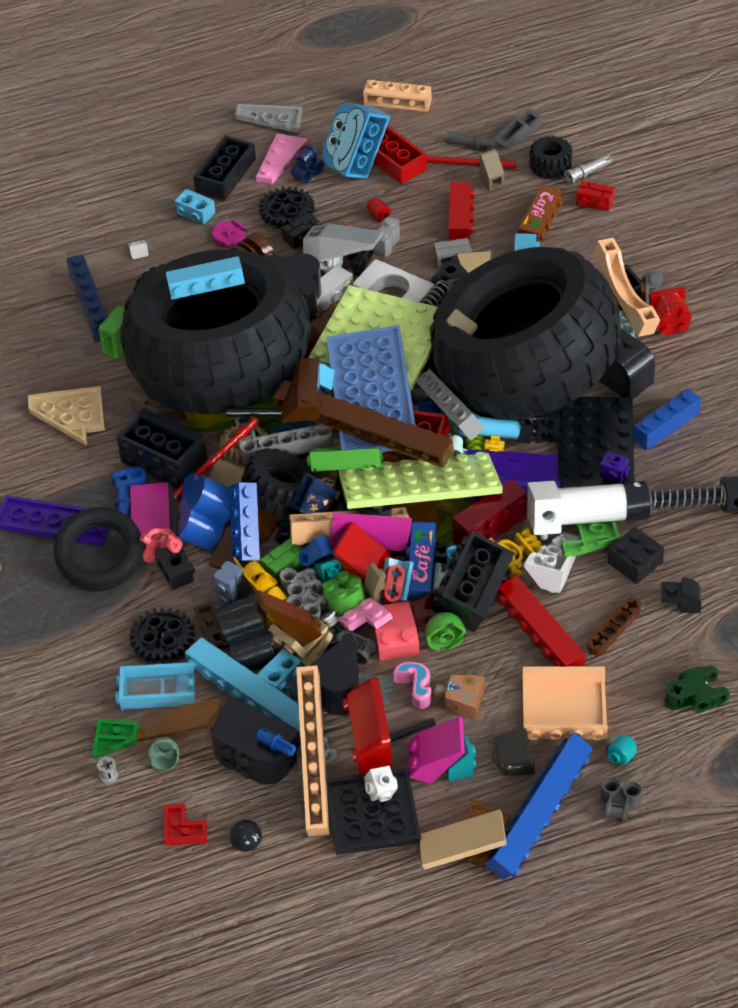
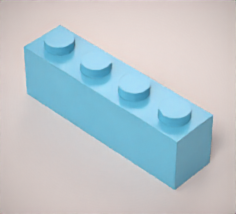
M239 256L166 272L172 299L245 284Z

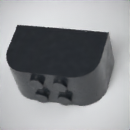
M620 329V347L615 352V359L612 365L599 379V382L621 397H633L634 399L654 383L655 359L650 349L644 343Z
M231 696L210 722L215 758L227 769L235 770L246 779H252L265 785L275 784L284 779L297 762L296 752L301 746L300 732ZM263 727L273 734H280L282 739L296 747L294 755L288 756L277 749L272 750L267 744L258 741L256 735L259 729Z

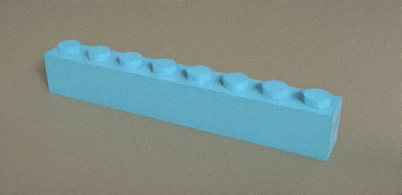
M202 637L185 652L186 663L193 662L194 670L199 672L205 680L212 681L221 691H226L233 698L300 732L299 704Z

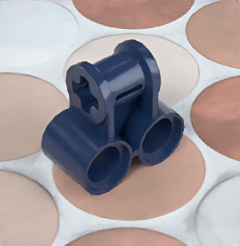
M307 145L305 150L295 154L296 164L291 169V175L303 183H308L312 179L313 173L320 174L323 171L325 162L317 158V152L314 147Z

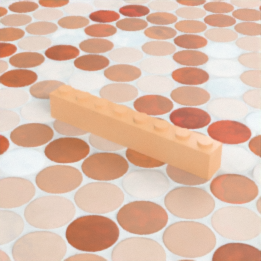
M318 666L296 667L306 831L308 836L330 835L320 674Z

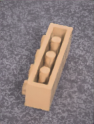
M367 80L363 92L364 105L428 112L432 100L431 86Z

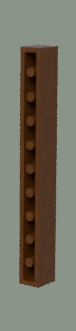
M284 380L273 396L277 409L282 410L283 401L291 384L289 381ZM320 393V419L311 420L442 468L445 467L454 452L453 440L448 436L433 433L431 430L416 427L414 424L399 421L397 418L382 415L380 412L365 409L363 406L351 404L346 400L334 398L329 394Z

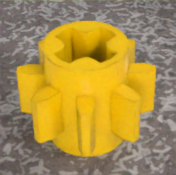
M491 435V439L485 440L484 450L504 452L505 441H500V436Z

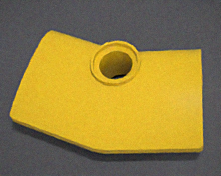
M235 557L233 558L235 564L241 567L243 576L255 593L260 590L281 600H287V595L276 586L277 581L275 578L267 573L258 561L249 562L243 569Z

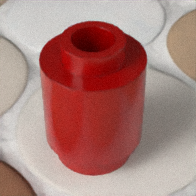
M372 198L367 202L368 212L377 221L382 222L390 216V208L380 199Z

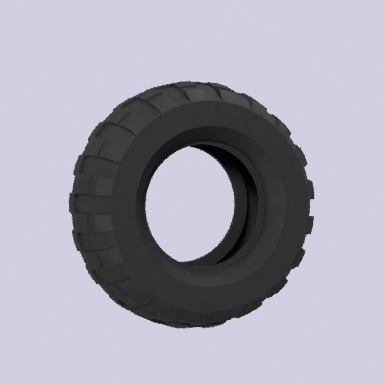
M532 247L512 251L476 267L449 290L433 315L434 321L430 326L434 364L445 386L468 409H472L475 414L483 417H494L498 420L524 419L543 415L576 400L594 386L612 365L615 359V352L619 349L621 342L619 306L607 279L594 268L590 261H586L581 254L554 247ZM455 309L477 324L478 328L472 336L457 326H448L446 320Z
M220 249L202 251L175 259L159 267L133 289V293L127 298L124 305L125 311L123 313L120 340L126 365L138 384L144 389L145 394L152 400L159 401L162 406L194 414L226 413V408H247L274 395L284 380L291 382L300 359L307 356L311 325L307 302L299 286L292 278L291 273L286 268L280 266L279 262L253 252ZM239 256L245 284L177 299L171 298L166 272Z

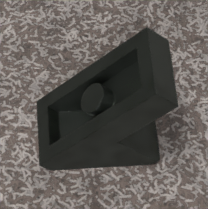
M374 249L348 254V260L352 261L353 275L360 276L374 255Z

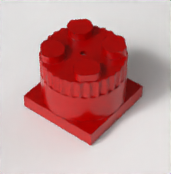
M684 286L649 293V305L653 306L660 319L657 328L665 336L677 332H685L689 328L688 324L692 316L685 302L686 289Z

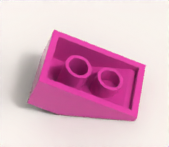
M457 717L423 730L413 739L409 740L407 745L409 753V778L432 784L465 753L462 717Z

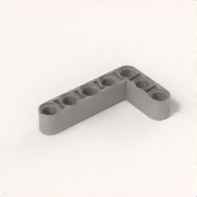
M235 417L236 429L241 425L244 426L252 417ZM322 424L260 437L255 436L253 427L249 431L250 434L239 441L242 458L246 464L251 455L268 448L270 450H285L292 455L309 453L314 448H327L334 444L332 429Z

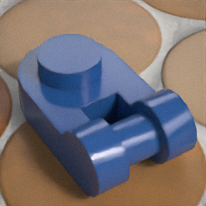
M132 467L113 473L111 480L115 484V490L120 485H126V487L130 488L132 485L143 484L146 480V473L141 467Z

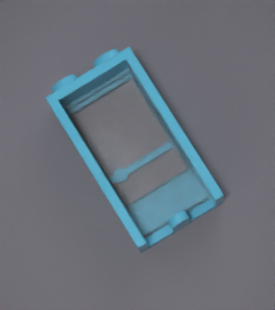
M193 662L120 666V675H116V685L119 687V691H116L115 697L116 704L120 703L121 711H124V709L178 706L195 707V672Z

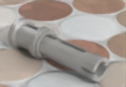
M605 154L585 165L578 164L572 170H565L564 177L569 184H573L580 178H586L589 173L611 164L612 159L606 161L611 156Z

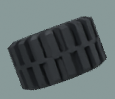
M545 136L544 138H538V140L531 144L530 169L537 176H542L545 179L560 178V176H564L565 170L571 168L572 148L566 139L563 140L561 137Z

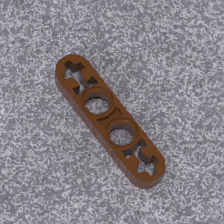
M627 598L588 639V651L590 654L602 655L640 615L641 602L638 599ZM618 617H622L626 621L623 623H618L615 621V619ZM605 630H611L614 632V634L608 636L605 635L603 632Z

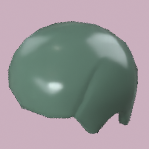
M159 737L152 741L148 750L151 765L163 771L174 768L180 756V750L176 741L169 737Z

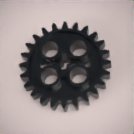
M282 186L281 190L275 188V192L269 191V195L264 194V198H261V203H259L261 218L265 219V223L270 222V226L276 225L277 229L280 226L290 224L308 213L313 215V212H315L314 200H312V196H309V192L304 193V189L298 191L297 187L291 189V186L288 189Z
M161 607L160 612H157L154 608L152 614L146 611V617L139 616V621H134V627L130 628L131 633L129 634L131 647H133L134 653H138L139 658L145 657L146 662L152 659L153 664L157 660H160L161 664H163L164 660L167 659L171 663L173 657L179 660V654L185 656V649L188 650L191 647L190 644H194L193 638L195 633L193 623H191L190 618H186L185 613L180 615L178 609L173 613L171 607L167 611H164V608Z

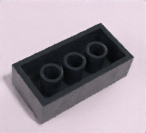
M225 135L193 176L195 192L226 200L256 160L255 144Z

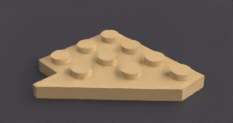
M101 386L28 395L30 414L84 445H87V433L105 431Z

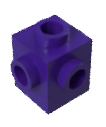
M607 451L600 463L599 476L621 484L624 477L627 478L630 473L629 458Z

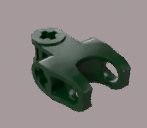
M694 667L684 670L679 674L678 681H672L667 685L664 702L672 710L692 706L695 712H704L729 700L730 692L725 687L712 688L707 685L718 679L719 671L717 667Z

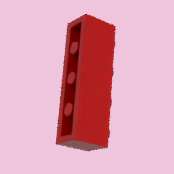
M450 182L449 241L468 238L470 242V234H473V224L470 223H474V212H471L474 211V201H471V199H474V189H471V182Z

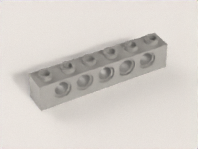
M430 369L423 373L416 381L431 400L470 440L485 429L475 415Z

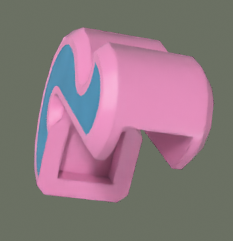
M404 662L396 666L393 671L394 682H413L412 705L417 709L427 708L432 700L429 669L422 663Z

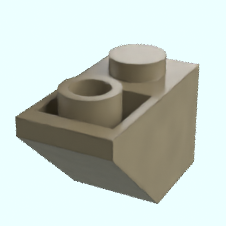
M496 149L480 154V181L489 192L504 187V171Z

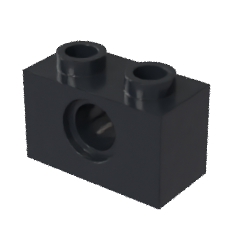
M167 547L155 551L157 565L172 591L194 582L193 574L195 570L192 563L187 562V556L183 549L178 553H172Z

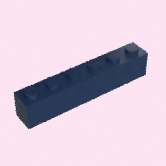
M83 254L66 258L69 275L95 343L101 340L98 328L107 319L86 260Z

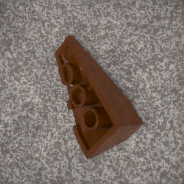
M258 590L256 592L260 607L302 647L322 636L320 630L322 624L317 616L313 617L307 610Z

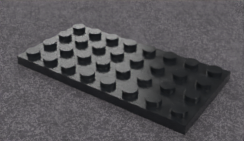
M580 396L559 408L558 480H560V488L619 484L599 476L600 463L607 451L629 458L630 473L627 478L624 477L621 483L635 482L633 397Z

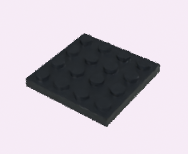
M408 767L391 770L392 775L397 780V790L391 799L380 802V800L371 801L370 795L365 790L364 777L367 773L326 779L327 801L336 855L420 843L421 835Z

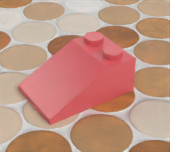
M409 601L381 605L391 613L393 619L378 629L373 627L379 661L419 655L417 629Z

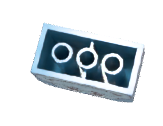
M344 103L339 106L323 146L322 154L327 166L346 177L368 179L391 116L368 105Z

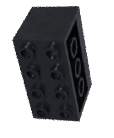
M142 408L117 435L121 462L132 467H141L145 470V473L153 476L155 479L168 482L173 487L179 488L184 483V478L187 475L194 474L208 460L203 434L145 408Z
M474 531L468 537L464 536L454 552V558L447 567L446 575H444L440 582L438 592H436L432 599V603H434L432 611L436 613L451 612L461 619L465 628L475 632L485 619L515 552Z

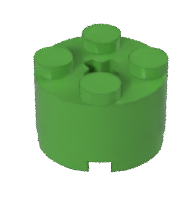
M345 570L339 572L337 576L324 582L322 585L330 612H336V617H341L342 614H345V612L355 608L363 600L367 599L360 577Z

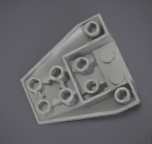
M329 223L312 226L303 238V253L316 257L319 263L359 251L372 250L383 233L377 230Z

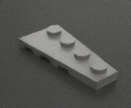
M238 104L235 117L236 120L298 133L303 109L296 106Z

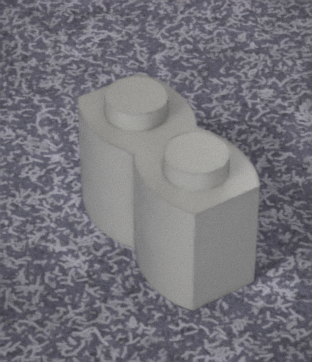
M391 217L385 218L381 223V228L377 230L382 231L383 235L374 247V254L387 257L391 254L393 246L400 240V222L398 219Z

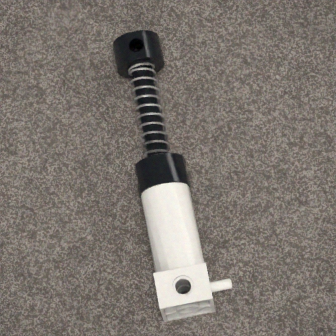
M738 476L721 477L719 488H715L713 485L712 488L705 486V489H700L698 486L697 489L690 487V490L683 488V490L678 491L676 488L675 491L668 489L663 492V489L660 492H656L654 489L651 493L645 481L557 488L555 481L529 482L527 518L534 535H540L541 540H546L548 534L561 533V525L648 520L650 510H654L655 507L658 510H661L662 507L667 510L670 506L673 509L677 506L682 509L684 505L690 508L692 505L698 507L701 504V506L705 507L706 504L713 506L715 503L718 506L721 504L724 513L738 512Z

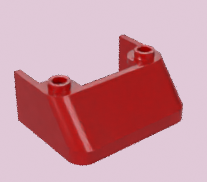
M373 677L348 692L346 698H343L344 711H347L348 717L351 719L355 749H351L353 762L357 761L358 774H365L370 769L390 766L392 770L391 743L379 677Z

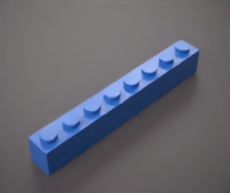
M575 732L562 740L506 827L507 845L492 849L484 862L502 880L510 876L514 877L520 871V863L530 855L531 850L529 849L532 844L534 845L540 839L541 830L550 823L551 814L558 810L561 805V798L566 796L571 790V782L579 777L581 773L579 771L580 768L590 759L589 754L593 748Z

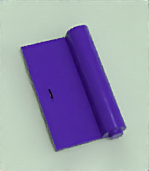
M467 449V455L476 454L477 452L489 453L502 485L513 479L528 492L529 482L555 481L557 488H560V480H558V455Z

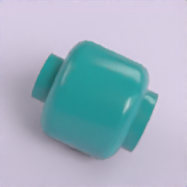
M617 735L606 746V754L609 761L620 766L626 765L637 753L636 742L629 735Z

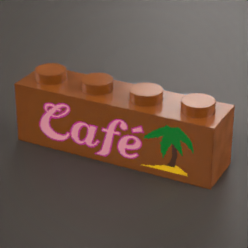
M545 185L541 186L518 228V234H536V241L544 240L546 230L550 229L552 219L556 217L558 208L563 204L562 189Z

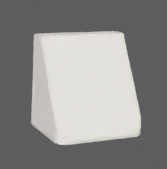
M145 240L128 244L132 259L149 255Z

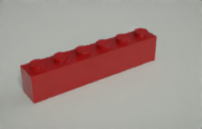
M518 576L500 584L496 595L498 603L507 609L509 616L518 622L520 629L530 636L532 643L541 649L543 656L546 659L549 658L554 667H585L586 654Z

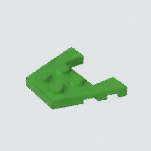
M616 522L576 524L580 540L562 542L564 559L612 546L620 539Z

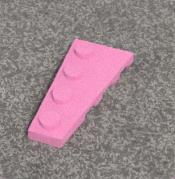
M276 134L256 175V181L273 184L284 172V168L292 163L295 154L301 153V149L309 144L308 139Z

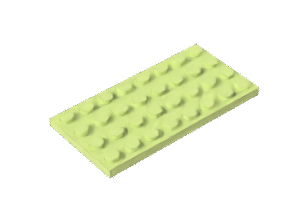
M484 452L452 456L444 468L419 459L412 461L401 460L400 462L392 463L385 461L379 468H376L375 465L368 468L367 465L366 468L338 470L347 509L502 493V484L490 455Z

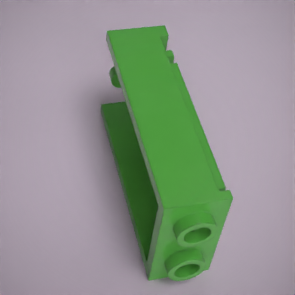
M341 447L314 448L307 455V466L311 467V472L315 470L366 468L367 465L368 468H371L373 465L379 468L383 463L381 448L341 450Z

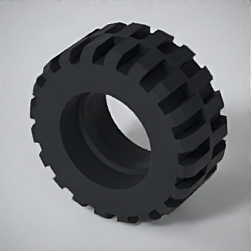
M268 448L251 455L241 482L257 483L258 509L264 510L263 512L267 514L272 513L273 516L279 517L282 515L283 517H289L291 514L303 513L292 507L291 503L306 472L316 477L314 471L311 472V467H308L307 462L301 460L299 456L292 455L285 450H270Z

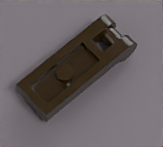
M209 602L194 607V614L206 640L218 649L223 647L225 649L229 648L213 603ZM221 637L222 640L215 642L214 639Z

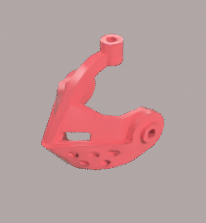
M170 528L152 529L140 537V540L146 544L142 556L147 563L154 561L156 558L155 551L167 546L172 553H178L183 544Z

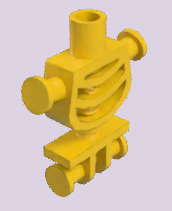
M529 528L524 529L521 534L519 532L515 534V542L517 544L509 540H502L497 543L515 552L506 573L510 572L511 578L515 576L520 577L522 574L519 570L523 565L522 553L525 552L529 557L531 553L539 552L540 547H542L541 541L531 534Z

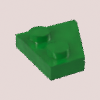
M98 719L92 758L96 759L137 744L139 722Z

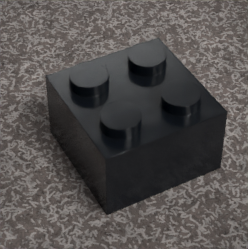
M636 527L632 528L608 548V564L636 584L663 563L664 547Z

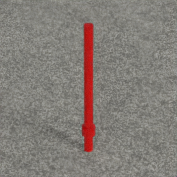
M427 156V163L480 166V159ZM500 159L502 168H516L517 161H504Z
M254 416L244 426L241 425L236 430L237 433L194 474L203 476L238 441L250 434L249 431L259 420ZM184 483L172 494L176 500L183 494Z

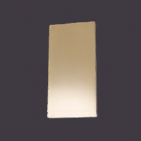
M500 809L420 834L421 859L424 870L507 845L503 815Z

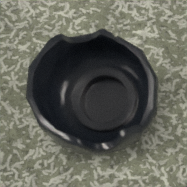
M243 819L236 822L232 827L230 841L237 850L249 852L261 843L262 832L256 822Z

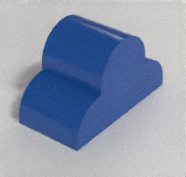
M191 473L184 478L178 538L211 552L217 546L222 536L224 525L230 519L229 487L205 476H197Z

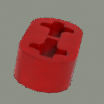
M391 565L385 571L386 579L384 581L386 588L381 590V596L386 602H395L401 596L405 571L400 565ZM396 569V573H399V576L394 578L391 571ZM392 589L395 596L390 598V594H387V591Z

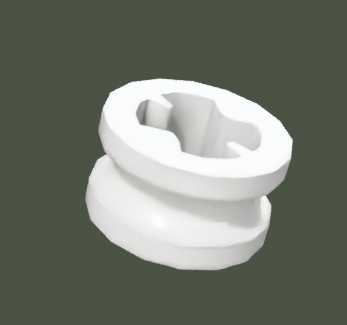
M331 611L320 621L330 628L339 621V617L335 616V611Z

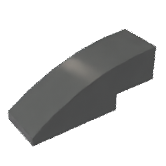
M529 109L520 118L515 117L494 140L505 149L512 147L535 133L543 125L542 119Z

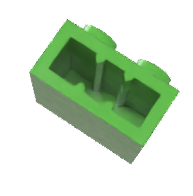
M117 306L98 328L103 354L119 359L123 354L120 336L125 309L121 306Z

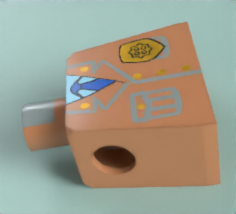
M452 675L448 686L436 685L435 696L445 698L446 710L476 719L484 692V676Z

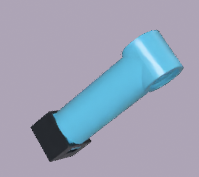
M474 414L485 427L478 435L500 436V438L516 439L519 443L530 444L534 426L529 419L498 420ZM458 428V433L461 434V435H463V436H466V435Z

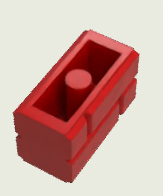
M582 180L576 192V205L609 212L615 198V187Z

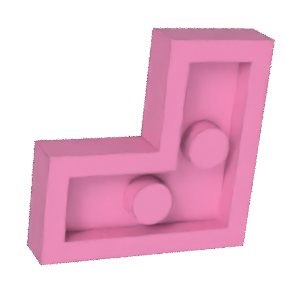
M371 597L363 600L358 606L345 612L344 615L338 618L340 625L350 631L355 630L365 622L378 629L393 619L391 613Z

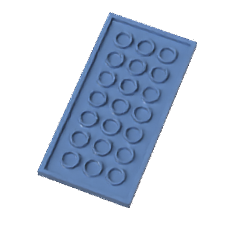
M400 325L326 337L330 368L335 370L333 378L334 398L343 399L351 404L360 405L365 409L377 411L382 415L394 417L399 421L415 425ZM339 431L341 450L381 448V452L393 451L384 446Z

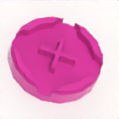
M234 220L232 222L222 221L218 223L212 230L214 243L220 247L232 248L246 238L245 226Z

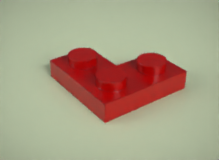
M186 804L164 805L165 846L208 843L207 820L186 822Z

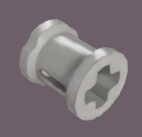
M103 757L97 763V769L100 772L99 778L105 784H111L118 778V772L115 769L116 763L113 758Z

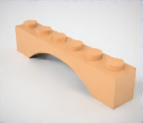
M614 238L599 240L592 256L607 279L611 290L638 337L654 334L660 319L653 306L642 301L632 288L625 272L621 250Z

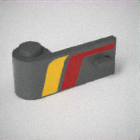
M650 271L641 278V300L648 305L649 291L660 287L664 280L663 275L659 271Z

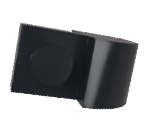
M682 577L681 582H661V602L680 603V613H701V587L695 580Z

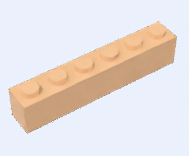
M405 507L392 508V516L408 517ZM353 510L289 515L291 542L296 545H305L325 535L329 540L333 513H360Z

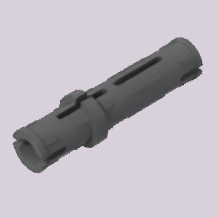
M447 131L445 136L448 137L445 138L446 142L472 146L478 150L480 148L492 150L496 146L494 145L496 144L495 140L483 139L481 136L473 137Z

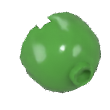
M451 612L437 613L426 624L425 636L427 643L431 649L441 651L440 648L446 647L447 650L452 649L465 639L466 629L463 622L457 615Z

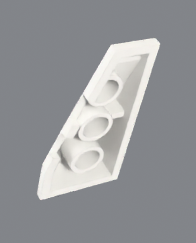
M563 532L554 538L550 545H543L540 547L539 552H533L529 555L524 563V568L541 589L551 593L561 592L576 557L570 556L564 559L562 542L579 541V535Z

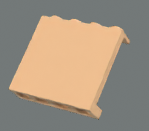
M523 667L524 739L559 740L564 739L573 732L582 739H607L605 667Z

